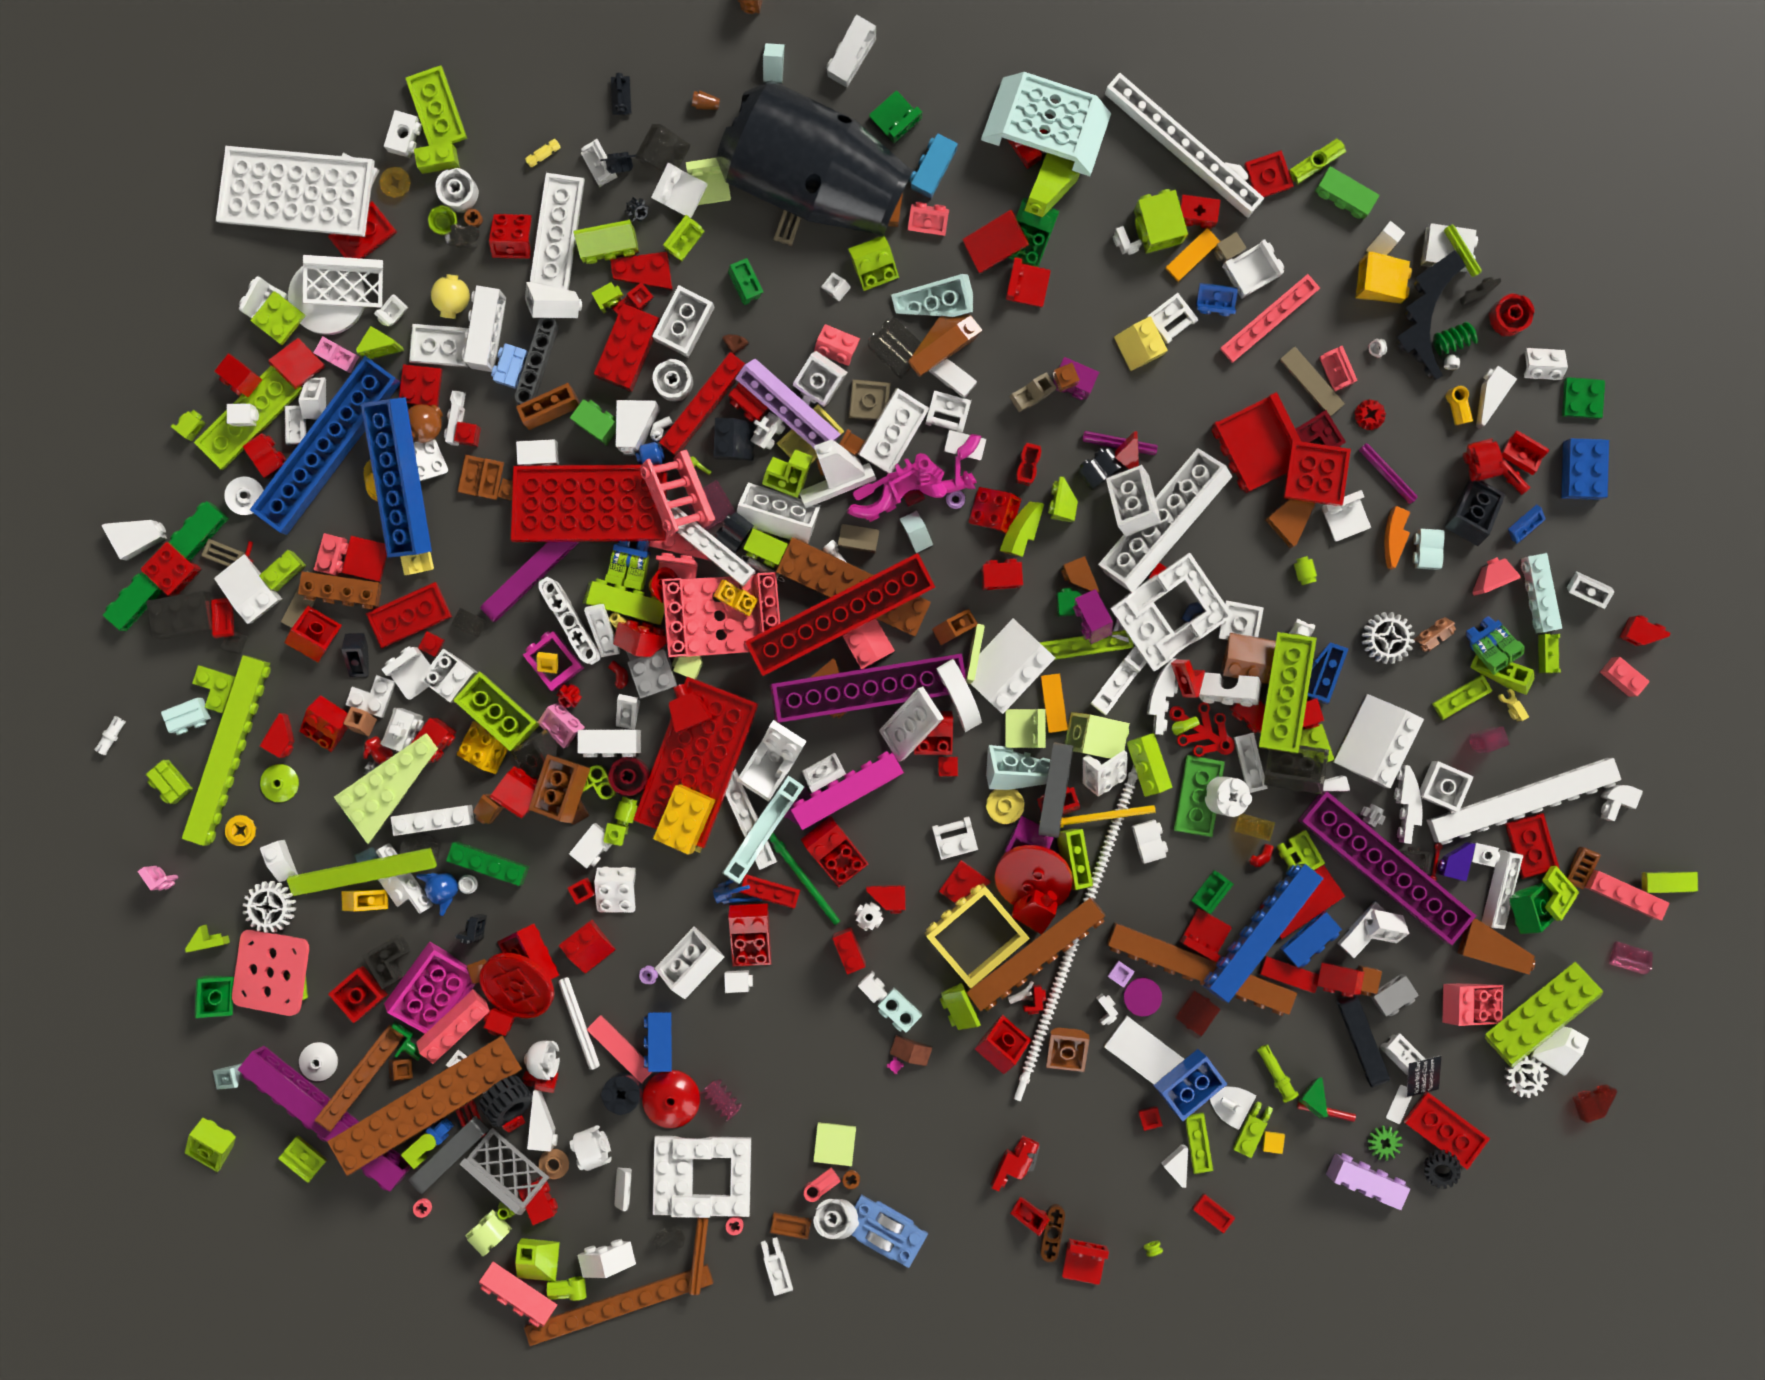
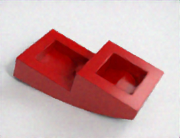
M641 282L628 292L624 299L613 306L612 310L618 316L623 303L642 310L654 297Z

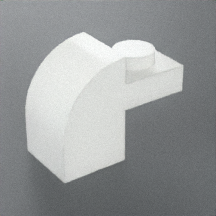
M1615 785L1607 788L1601 795V798L1607 800L1601 808V818L1615 821L1621 805L1636 809L1643 791L1627 785Z

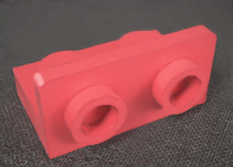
M924 202L912 204L908 230L945 236L949 209H946L944 205L927 206V203Z
M324 533L314 570L338 576L343 569L344 563L342 560L344 554L347 553L348 540Z

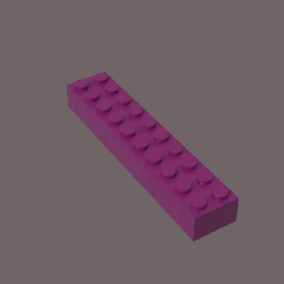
M962 654L769 684L775 721L780 723L906 702L921 687H924L930 698L950 695L946 686L942 683L936 668L953 659L966 681Z
M1321 791L1298 819L1301 824L1446 944L1453 945L1477 916L1327 791Z
M265 1046L252 1051L238 1068V1071L241 1072V1076L245 1080L256 1084V1088L260 1092L271 1096V1100L275 1104L286 1108V1112L290 1116L301 1120L305 1128L312 1129L317 1133V1137L324 1142L359 1122L346 1112L331 1132L316 1123L314 1120L331 1098ZM392 1149L361 1169L365 1176L376 1180L380 1188L390 1192L402 1181L412 1167L401 1154Z

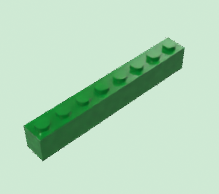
M211 502L201 503L196 508L197 512L192 517H188L183 523L184 526L170 537L169 543L189 562L206 545L208 539H211L229 520V517ZM143 572L136 574L131 580L132 583L120 591L117 600L111 602L105 609L106 612L103 616L119 631L127 632L163 592Z

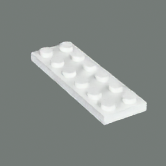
M546 173L530 282L569 290L576 243L573 231L578 230L585 183L584 178Z

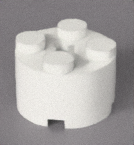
M460 168L447 169L436 180L438 198L453 211L464 213L476 203L479 190L474 180L466 171Z
M670 359L657 365L653 372V383L659 395L668 401H682L692 390L693 377L683 362ZM675 377L677 382L671 384L669 379H674Z
M1216 777L1209 782L1206 788L1207 797H1205L1207 807L1212 812L1220 815L1238 816L1247 809L1252 801L1248 786L1238 778Z
M598 1125L574 1134L573 1140L570 1141V1148L577 1156V1166L580 1170L585 1169L589 1171L611 1162V1157H608V1152L611 1151L608 1138L604 1131L600 1132L598 1130L600 1128Z
M827 1199L821 1202L816 1209L813 1220L817 1232L828 1239H845L859 1225L855 1207L849 1201L843 1199Z

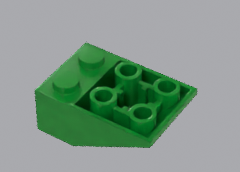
M1024 197L1016 219L1029 245L1008 258L1012 260L1015 257L1020 258L1023 264L1039 267L1060 211L1051 208L1043 217L1025 211L1028 198Z

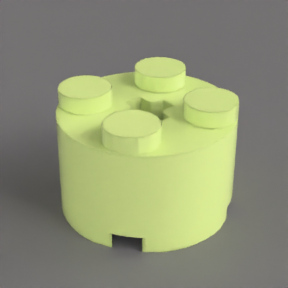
M492 1210L465 1236L468 1242L484 1257L490 1252L489 1249L495 1247L512 1228L505 1220L498 1217L497 1212Z

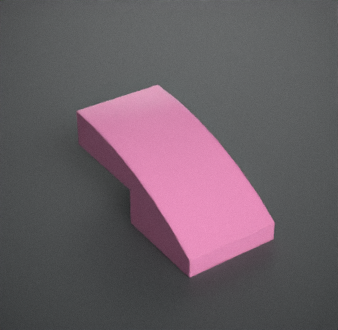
M325 337L321 338L313 352L348 373H351L359 359V356Z

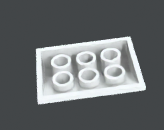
M1012 619L979 654L975 680L971 685L1003 714L1055 657L1015 619Z
M1366 694L1333 763L1384 788H1391L1424 719L1407 710Z

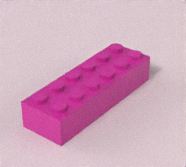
M886 751L877 756L879 760L873 764L870 760L861 765L862 770L857 773L852 770L845 774V779L841 782H838L836 779L827 785L828 789L822 792L819 789L811 793L809 800L805 801L803 798L793 804L794 808L791 811L801 829L809 827L903 774L904 772L893 752L889 754Z

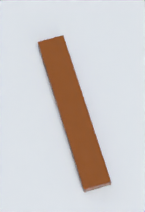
M389 1025L314 1121L331 1132L405 1036Z

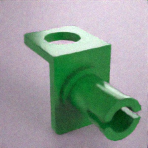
M394 1021L392 1028L406 1037L395 1052L394 1057L397 1058L404 1051L418 1061L422 1055L419 1053L418 1046L411 1042L413 1032L397 1021Z

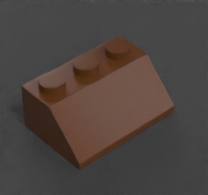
M1229 633L1221 666L1223 676L1239 678V675L1259 677L1261 683L1269 684L1276 641Z
M547 754L528 810L561 822L572 823L590 768Z

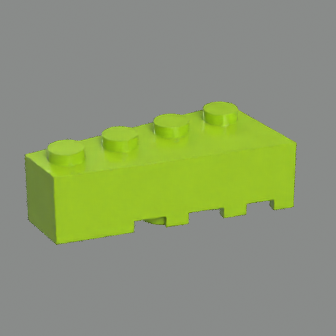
M597 578L595 582L589 581L583 604L593 606L604 604L605 609L608 611H614L625 616L661 625L664 615V603H661L656 597H645L644 592L634 589L633 593L625 591L626 587L618 584L611 587L607 585V581Z

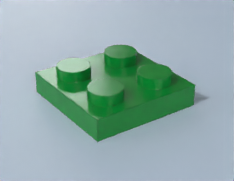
M1565 378L1562 416L1602 419L1605 380Z

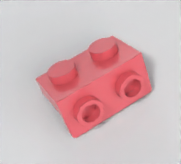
M825 324L817 339L814 352L817 351L827 358L849 366L860 338Z

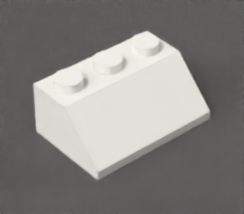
M693 927L655 967V970L673 992L686 999L720 963L724 956L696 927Z

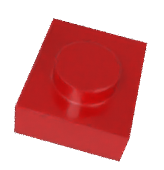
M1033 985L1034 1004L1023 1005L1024 1012L1027 1011L1028 1014H1039V1011L1043 1010V1001H1046L1045 989L1042 990L1041 985Z

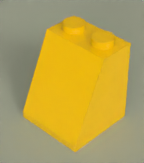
M1368 252L1359 262L1355 298L1401 304L1409 296L1410 287L1407 286V283L1412 273V268H1409L1410 261Z

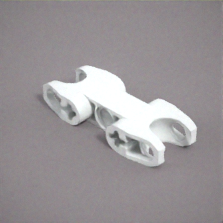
M549 577L539 581V590L557 617L579 658L591 665L601 659L598 647L572 607L571 601L561 585ZM550 584H553V585H554L553 591L550 592V593H548V591H547L548 586H549ZM569 616L574 617V624L572 626H567L565 623L566 618ZM589 649H592L593 655L590 659H588L586 657V652Z

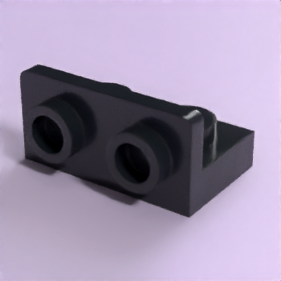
M478 914L471 916L466 922L465 931L457 933L455 938L460 939L461 943L472 944V942L482 939L484 937L487 915Z

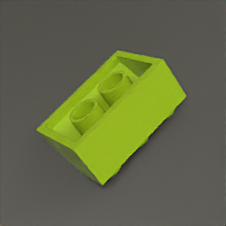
M630 220L573 231L580 258L586 264L596 263L600 259H616V256L620 255L630 257L639 252L635 229Z

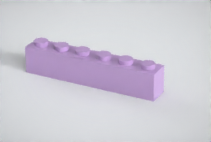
M753 359L745 364L735 378L813 448L815 445L831 439L836 442L841 434L758 360Z

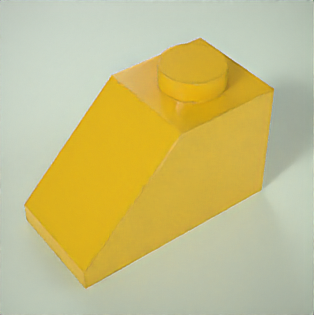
M385 889L342 891V911L355 912L388 909V893Z

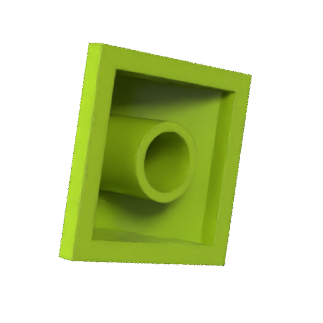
M372 326L369 327L356 349L359 355L363 358L366 356L369 359L404 351L403 347L395 340Z

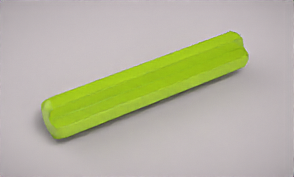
M1453 224L1446 227L1444 233L1465 263V267L1470 275L1475 277L1482 272L1480 266Z

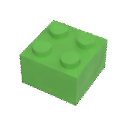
M583 399L570 419L607 446L616 434L615 417L607 411L602 413L600 406L592 400L587 402Z

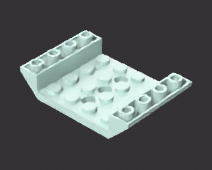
M1021 72L1003 77L981 140L997 146L1000 145L1002 138L1012 140L1075 161L1072 171L1091 176L1111 112L1096 95L1027 72ZM1050 99H1057L1059 103L1054 104ZM1045 114H1051L1054 118L1048 119ZM1041 129H1045V130H1047L1049 133H1048V134H1042V133L1040 132V130H1041Z

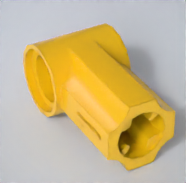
M1464 386L1454 387L1446 394L1447 402L1451 406L1455 426L1473 421L1468 402L1469 391ZM1455 391L1460 393V400L1455 398Z

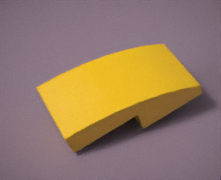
M721 580L713 597L747 616H750L758 601L757 598L745 590H740L726 580Z

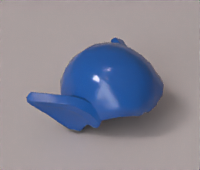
M450 873L417 874L416 878L426 883L424 890L427 898L432 903L440 906L439 915L444 916L459 889L456 879Z

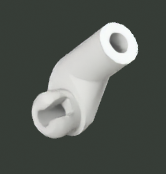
M1225 162L1244 181L1248 179V174L1242 166Z
M669 416L653 423L650 432L652 440L660 441L664 428L673 425Z

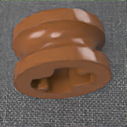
M469 209L464 214V220L469 227L477 228L481 226L483 218L478 210ZM472 214L478 217L474 223L469 220V218H472Z
M850 1170L844 1174L843 1184L846 1188L854 1189L859 1185L860 1176L856 1171ZM852 1175H854V1180H857V1182H852L851 1185L848 1184V1179L846 1180V1177H851Z

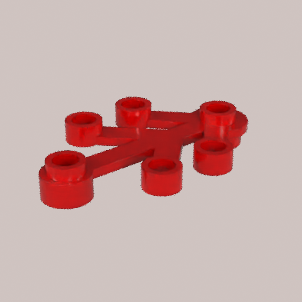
M1205 702L1200 703L1197 709L1201 714L1203 726L1200 724L1192 728L1198 732L1196 734L1179 735L1177 743L1180 746H1186L1190 742L1205 739L1215 743L1207 746H1194L1193 754L1199 757L1203 756L1204 753L1218 751L1223 755L1232 753L1235 748V742L1231 737L1227 736L1225 728L1226 716L1223 713L1214 715L1213 719L1218 726L1219 736L1212 732L1208 713L1210 710L1209 704ZM1203 704L1207 706V710L1205 712L1201 711L1200 709L1201 705ZM1174 706L1168 712L1169 718L1172 721L1190 719V717L1185 715L1184 709L1180 706ZM1175 710L1180 711L1181 714L1179 717L1174 716ZM1218 715L1223 717L1222 722L1217 721ZM1182 736L1186 738L1184 744H1181L1179 741ZM1225 741L1229 744L1227 749H1224L1222 747V744ZM1197 747L1202 749L1201 754L1196 753Z

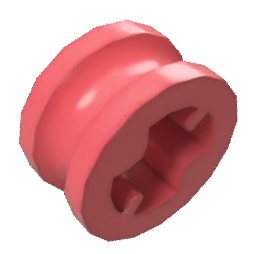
M426 1198L419 1199L413 1206V1213L420 1218L426 1217L432 1210V1203ZM421 1203H423L424 1207H427L424 1213L421 1209H418Z
M738 1216L730 1217L726 1223L727 1232L730 1235L740 1234L744 1226L743 1220ZM735 1221H737L738 1226H740V1228H735L734 1230H732V1225H729L730 1222L734 1223Z

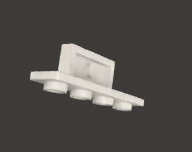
M390 843L376 850L380 858L398 855ZM411 873L378 879L397 907L408 899L420 914L433 906Z

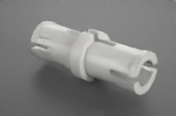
M114 716L107 730L103 731V737L94 750L106 755L112 743L117 741V735L126 722Z

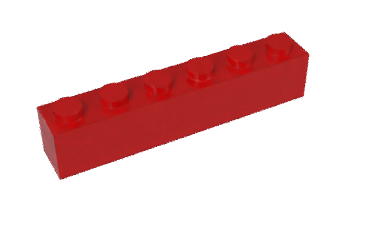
M731 352L727 355L659 442L666 450L676 456L684 449L737 380L735 378L745 363Z

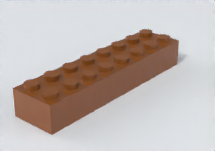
M1092 897L966 993L980 1011L983 1009L986 1011L990 1010L997 1004V998L1000 997L1003 1000L1013 992L1011 989L1013 986L1016 985L1018 988L1028 980L1026 976L1030 973L1034 976L1043 969V963L1047 962L1050 964L1058 958L1057 953L1060 950L1066 952L1074 945L1073 940L1078 938L1080 941L1088 935L1090 927L1093 926L1096 929L1105 921L1103 919L1106 916Z

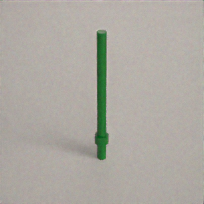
M772 833L769 840L774 845V850L784 858L834 926L840 922L839 918L786 850V845L783 841H780Z

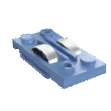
M861 1194L854 1206L858 1214L859 1225L851 1235L856 1237L857 1241L891 1260L894 1259L909 1268L925 1241L928 1232L919 1229L914 1225L913 1220L882 1202H874Z

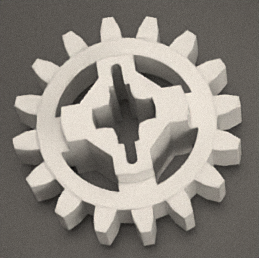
M1527 1056L1513 1068H1505L1509 1072L1508 1075H1504V1078L1509 1079L1506 1085L1512 1087L1511 1091L1513 1093L1517 1092V1095L1520 1097L1525 1095V1097L1530 1098L1531 1093L1538 1096L1537 1090L1543 1092L1542 1084H1548L1544 1081V1078L1549 1077V1075L1543 1072L1547 1068L1540 1066L1542 1062L1539 1060L1535 1061V1058L1532 1056L1528 1059ZM1523 1064H1530L1526 1067H1521ZM1522 1072L1527 1073L1530 1080L1526 1079Z

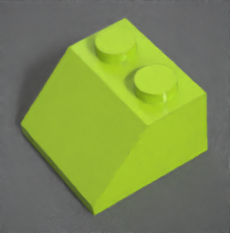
M202 1118L188 1136L185 1154L218 1172L232 1150L236 1136L231 1131L217 1126L214 1121Z

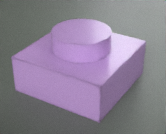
M1118 960L1107 976L1122 987H1125L1134 971Z

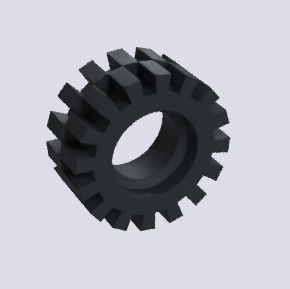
M1437 1150L1435 1155L1431 1152L1429 1158L1426 1157L1424 1164L1427 1181H1431L1433 1186L1436 1183L1437 1188H1440L1441 1185H1443L1444 1189H1447V1185L1450 1188L1453 1187V1182L1457 1184L1458 1179L1461 1177L1460 1161L1457 1160V1156L1455 1154L1452 1156V1152L1449 1151L1445 1154V1150H1441L1442 1153H1439ZM1446 1165L1450 1168V1171L1446 1174H1440L1435 1171V1167Z

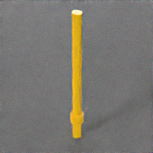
M1155 805L1062 817L1060 828H1063L1064 825L1156 813Z

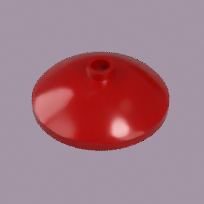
M681 1071L660 1072L653 1076L645 1086L642 1097L643 1108L648 1118L655 1124L664 1128L681 1127L690 1122L699 1109L700 1092L698 1086L689 1075ZM669 1098L674 1100V1103L671 1105L667 1103Z

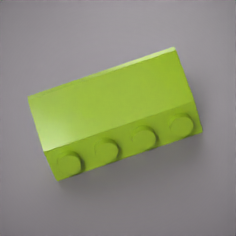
M480 671L453 700L509 751H512L524 742L540 725Z

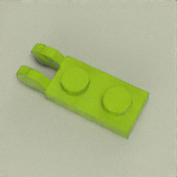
M1258 1101L1255 1103L1251 1113L1248 1114L1233 1147L1235 1151L1252 1158L1268 1124L1267 1121L1273 1111L1268 1106L1262 1118H1257L1256 1116L1262 1106Z

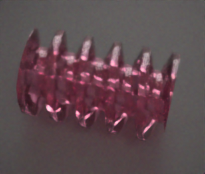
M714 1080L700 1093L707 1092L705 1099L712 1098L710 1105L717 1104L715 1111L722 1110L720 1117L727 1115L725 1120L727 1122L740 1110L742 1103L735 1104L737 1097L730 1098L732 1091L725 1092L727 1086H720L722 1080Z

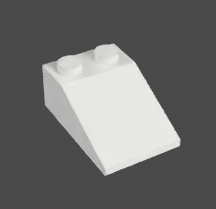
M244 554L214 579L234 609L247 624H250L281 601L282 598L260 578L259 575L261 573Z

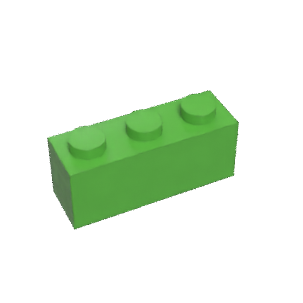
M1331 166L1315 190L1321 198L1333 201L1338 208L1346 209L1351 212L1353 217L1357 219L1362 218L1363 220L1368 216L1380 196Z

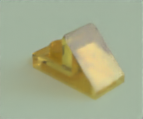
M1240 814L1235 832L1270 841L1275 822Z

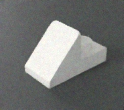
M619 694L617 699L616 726L635 730L640 706L638 697Z

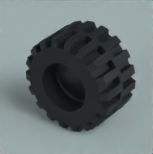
M509 1076L487 1090L480 1100L479 1108L494 1127H500L523 1114L532 1102L533 1095L519 1077Z

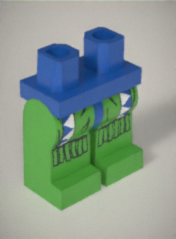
M1489 616L1480 622L1484 629L1480 633L1475 627L1466 631V637L1470 641V648L1493 675L1506 667L1508 662L1510 664L1524 654L1525 646L1520 641H1517L1499 620L1495 622Z

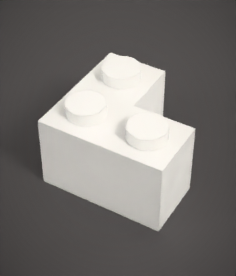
M622 1239L612 1241L608 1247H587L584 1249L585 1252L577 1255L583 1278H607L636 1264L631 1242L622 1241Z

